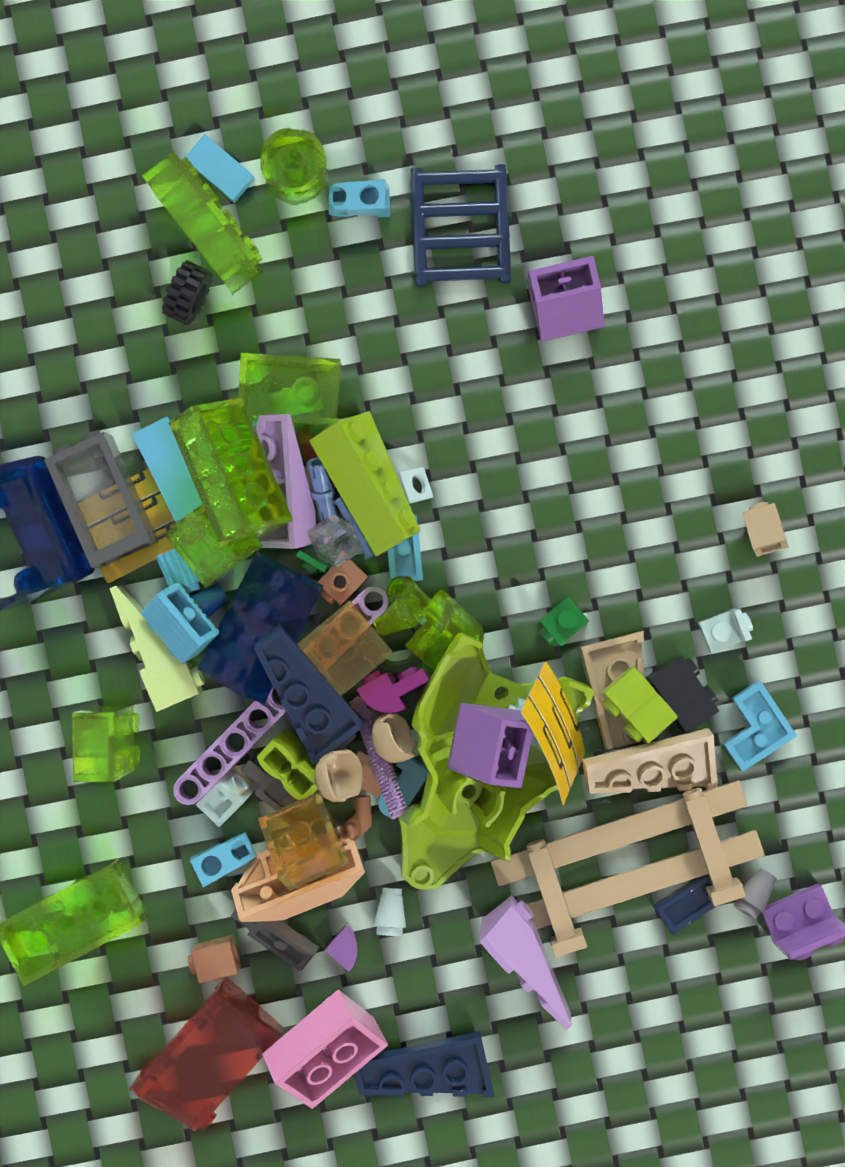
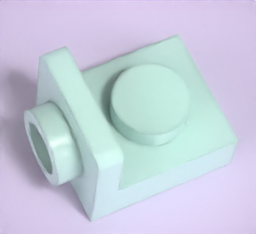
M731 609L698 622L709 653L752 639L750 631H753L751 620L747 613H742L740 609Z
M230 769L196 806L220 827L246 801L254 790L243 776L239 775L234 769Z

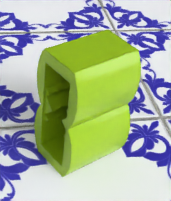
M629 667L600 693L605 699L602 702L604 708L614 718L619 715L627 725L623 729L636 743L641 740L643 743L649 744L678 718L671 707L635 667Z
M282 730L257 756V759L268 774L281 780L284 788L292 797L305 803L318 790L315 785V769L319 762L313 765L303 742L293 733Z

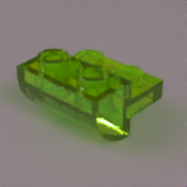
M223 493L204 506L200 505L165 534V537L205 588L226 575L235 566L263 546Z
M440 589L419 613L427 621L415 632L405 646L435 670L456 634L462 632L484 644V631L481 624L443 589Z

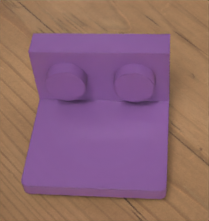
M819 883L767 905L762 915L774 945L790 960L806 959L813 955V950L824 945L826 947L836 946L845 940V923L834 915L822 885Z

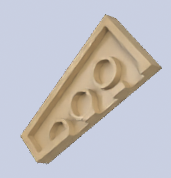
M644 631L579 647L588 686L594 690L592 701L605 750L636 743L623 729L627 725L619 715L614 718L604 708L602 702L605 699L600 693L629 667H635L641 674L644 673V659H642Z
M709 728L582 759L585 784L590 794L630 793L632 789L646 788L648 792H659L661 788L677 787L679 791L692 790V787L705 786L707 790L718 787L714 735Z

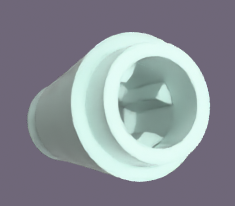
M382 888L373 925L377 926V935L402 936L403 928H406L402 889Z

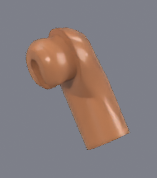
M370 795L354 797L355 814L341 825L339 834L342 838L356 841L371 827Z

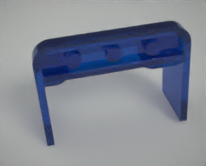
M33 456L0 464V510H4L29 566L15 575L14 588L17 593L0 602V612L44 597L84 579L95 570V568H91L44 461L46 458L43 456Z

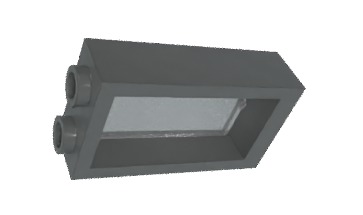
M97 430L84 435L81 438L82 442L72 447L71 444H66L52 451L53 455L44 459L91 568H103L159 542L113 436L104 432L100 433Z

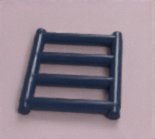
M505 164L495 165V169L422 172V168H411L413 259L416 287L426 286L427 282L499 279L500 283L508 284L511 282L508 184ZM495 183V201L424 204V185ZM496 215L497 234L425 235V218ZM497 247L498 266L427 269L426 250Z

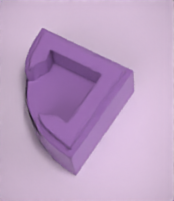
M346 924L326 946L325 951L348 972H350L356 961L358 946L355 933Z

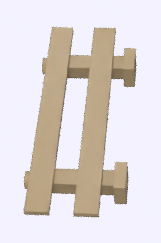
M737 780L703 792L701 788L692 789L684 792L682 799L545 843L544 839L532 841L526 844L527 849L511 854L510 862L500 858L491 860L498 886L533 875L536 876L543 899L527 903L526 905L534 915L532 919L537 929L552 925L555 936L550 937L555 957L587 948L582 928L575 929L571 918L709 874L712 886H707L706 890L714 907L746 897L742 883L737 877L732 878L729 867L765 856L756 830L720 841L712 817L748 806L740 781ZM692 824L700 848L562 892L555 868Z

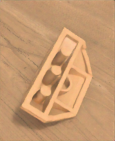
M316 830L257 854L244 872L239 883L234 885L231 892L238 918L241 922L283 921L343 897L365 873L354 840L344 839L334 834Z

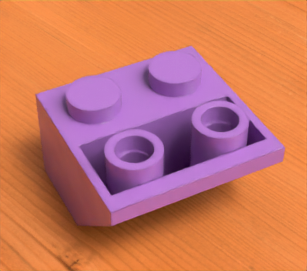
M594 256L528 271L526 282L541 342L605 327L601 286Z
M460 703L447 764L448 769L487 784L522 788L533 732L521 714V710Z

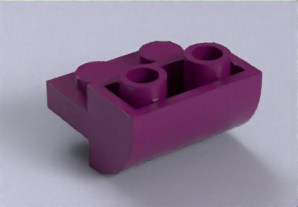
M413 666L398 674L399 682H397L393 674H384L383 671H376L361 680L364 685L358 688L357 691L363 701L377 711L384 713L401 712L411 708L405 696L427 685L431 676L427 669L419 670L418 667Z

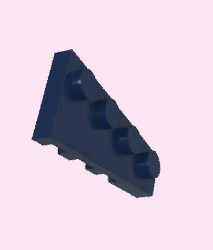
M278 624L253 644L254 650L271 684L275 687L286 713H288L294 724L295 730L301 742H303L313 765L365 726V720L281 624Z
M480 1031L378 1053L355 1073L359 1095L402 1096L403 1093H420V1096H433V1093H453L454 1097H467V1094H483V1097H494Z

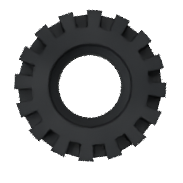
M189 260L183 262L181 268L178 267L176 270V275L172 277V283L166 290L167 295L163 299L162 314L185 325H190L195 320L196 314H199L202 304L204 305L206 301L205 297L210 291L208 288L212 284V272Z

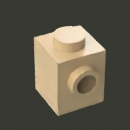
M757 503L750 506L749 511L743 512L752 548L757 557L789 547L775 503Z

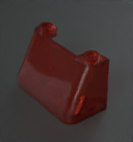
M224 977L214 988L216 991L201 1004L196 1013L161 1052L157 1053L152 1061H149L141 1069L129 1088L139 1099L194 1132L199 1127L204 1131L217 1116L214 1111L263 1057L262 1053L280 1039L279 1037L284 1028L228 977Z

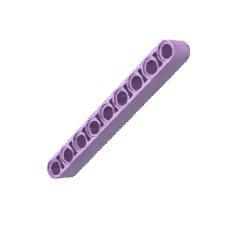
M375 586L363 590L304 650L324 674L386 612L390 602L387 593ZM372 592H378L383 597V605L376 611H371L365 604L367 595ZM354 615L360 621V629L355 634H348L343 629L342 624L347 616ZM332 639L337 644V652L333 657H325L320 652V644L323 640ZM272 684L176 781L173 792L177 801L185 805H191L202 799L283 717L282 715L286 711L282 703L275 699L274 693L276 689ZM260 709L267 714L268 721L264 727H258L253 723L252 713L254 710ZM232 733H239L243 736L245 744L242 750H235L230 746L229 737ZM213 756L220 760L222 767L219 773H212L208 770L206 762L209 757ZM186 780H192L197 784V796L192 797L185 793L183 786Z

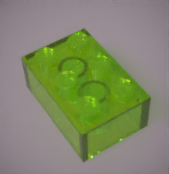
M241 353L237 420L241 424L257 423L259 415L290 414L293 427L327 429L339 421L342 381L341 359Z
M134 705L94 706L72 713L73 782H115L135 770V765H139L140 748L135 746V733L139 732L140 719L139 714L134 713Z

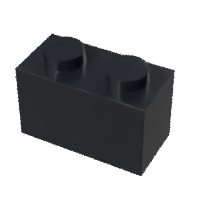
M677 655L645 678L675 712L678 718L674 721L680 730L688 733L719 712L715 705L719 700L713 690L708 685L703 687L696 677L700 672L690 658L685 660L683 656Z

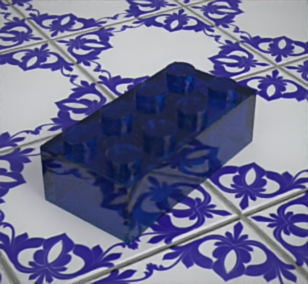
M256 552L218 627L219 634L211 641L197 669L236 694L265 704L273 685L254 650L253 644L278 624H281L296 641L324 585L264 554Z

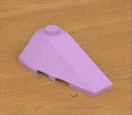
M259 415L251 451L254 458L251 474L246 476L245 486L248 487L245 504H241L239 511L241 547L295 549L316 544L315 508L291 415Z
M511 895L482 919L479 942L508 974L513 970L516 972L521 981V987L528 993L535 990L538 993L537 998L542 1007L567 1030L572 1026L571 1012L532 919L534 915L526 903L523 901L518 903Z

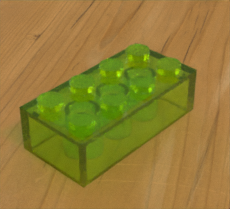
M173 151L142 175L154 195L232 295L263 272L259 264L262 260L258 253L259 250L247 235L244 238L240 237L243 233L238 227V223L227 209L223 212L220 211L223 207L219 203L218 197L207 183L201 186L203 182L187 157L180 160Z
M242 397L191 406L169 422L220 547L268 535L293 521Z
M117 858L1 920L0 943L24 987L139 926L147 919L149 914L122 862Z

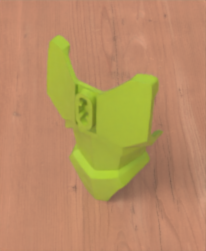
M462 632L456 634L438 663L416 705L411 724L419 738L417 749L428 770L420 804L411 805L407 808L409 811L406 812V815L398 817L401 836V876L411 886L421 890L438 889L462 865L484 851L501 860L510 862L511 850L509 845L519 829L525 813L551 792L558 790L554 775L542 748L533 744L530 745L522 788L487 784L448 769L447 764L460 703L507 709L509 704L515 706L517 698L526 700L535 683L518 684L492 673L482 649L483 643ZM558 678L557 680L578 722L583 709L590 706L594 690L586 684L571 678ZM503 687L502 693L495 697L497 688Z

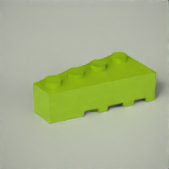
M370 411L337 421L309 440L375 556L394 548L420 532L416 518Z

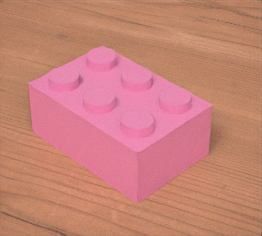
M338 989L283 1037L278 1039L262 1055L274 1083L313 1109L387 1047L388 1043L374 1017Z

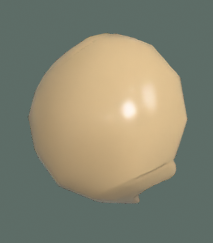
M386 713L375 721L372 728L371 741L376 753L382 759L391 763H400L417 756L416 753L412 752L418 746V742L411 739L410 728L402 716L397 713Z
M351 750L332 751L319 759L315 769V785L322 797L332 802H342L360 793L363 783V767L355 753Z

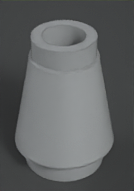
M759 868L758 872L743 886L746 897L737 899L733 906L756 920L759 914H764L777 878L770 872Z

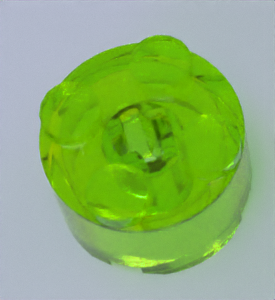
M283 128L273 133L265 141L261 151L260 166L266 185L271 193L290 205H299L317 197L324 189L329 177L325 151L319 139L307 130ZM293 163L296 166L300 165V167L295 170L294 168L290 169L289 165Z

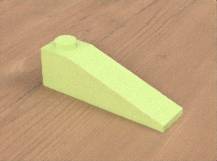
M123 586L110 588L122 624L127 631L132 629L134 636L130 637L131 642L129 644L132 652L145 665L140 670V674L156 712L202 693L203 689L201 686L205 684L200 669L197 666L193 668L190 661L182 664L178 658L170 654L168 646L157 633L149 628L147 621L140 612L143 611L141 606Z

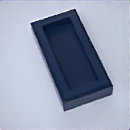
M709 874L694 878L653 905L672 935L715 908L706 890L707 886H712Z

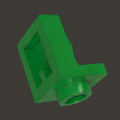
M567 596L538 621L542 626L538 632L550 646L556 643L559 647H562L589 620Z

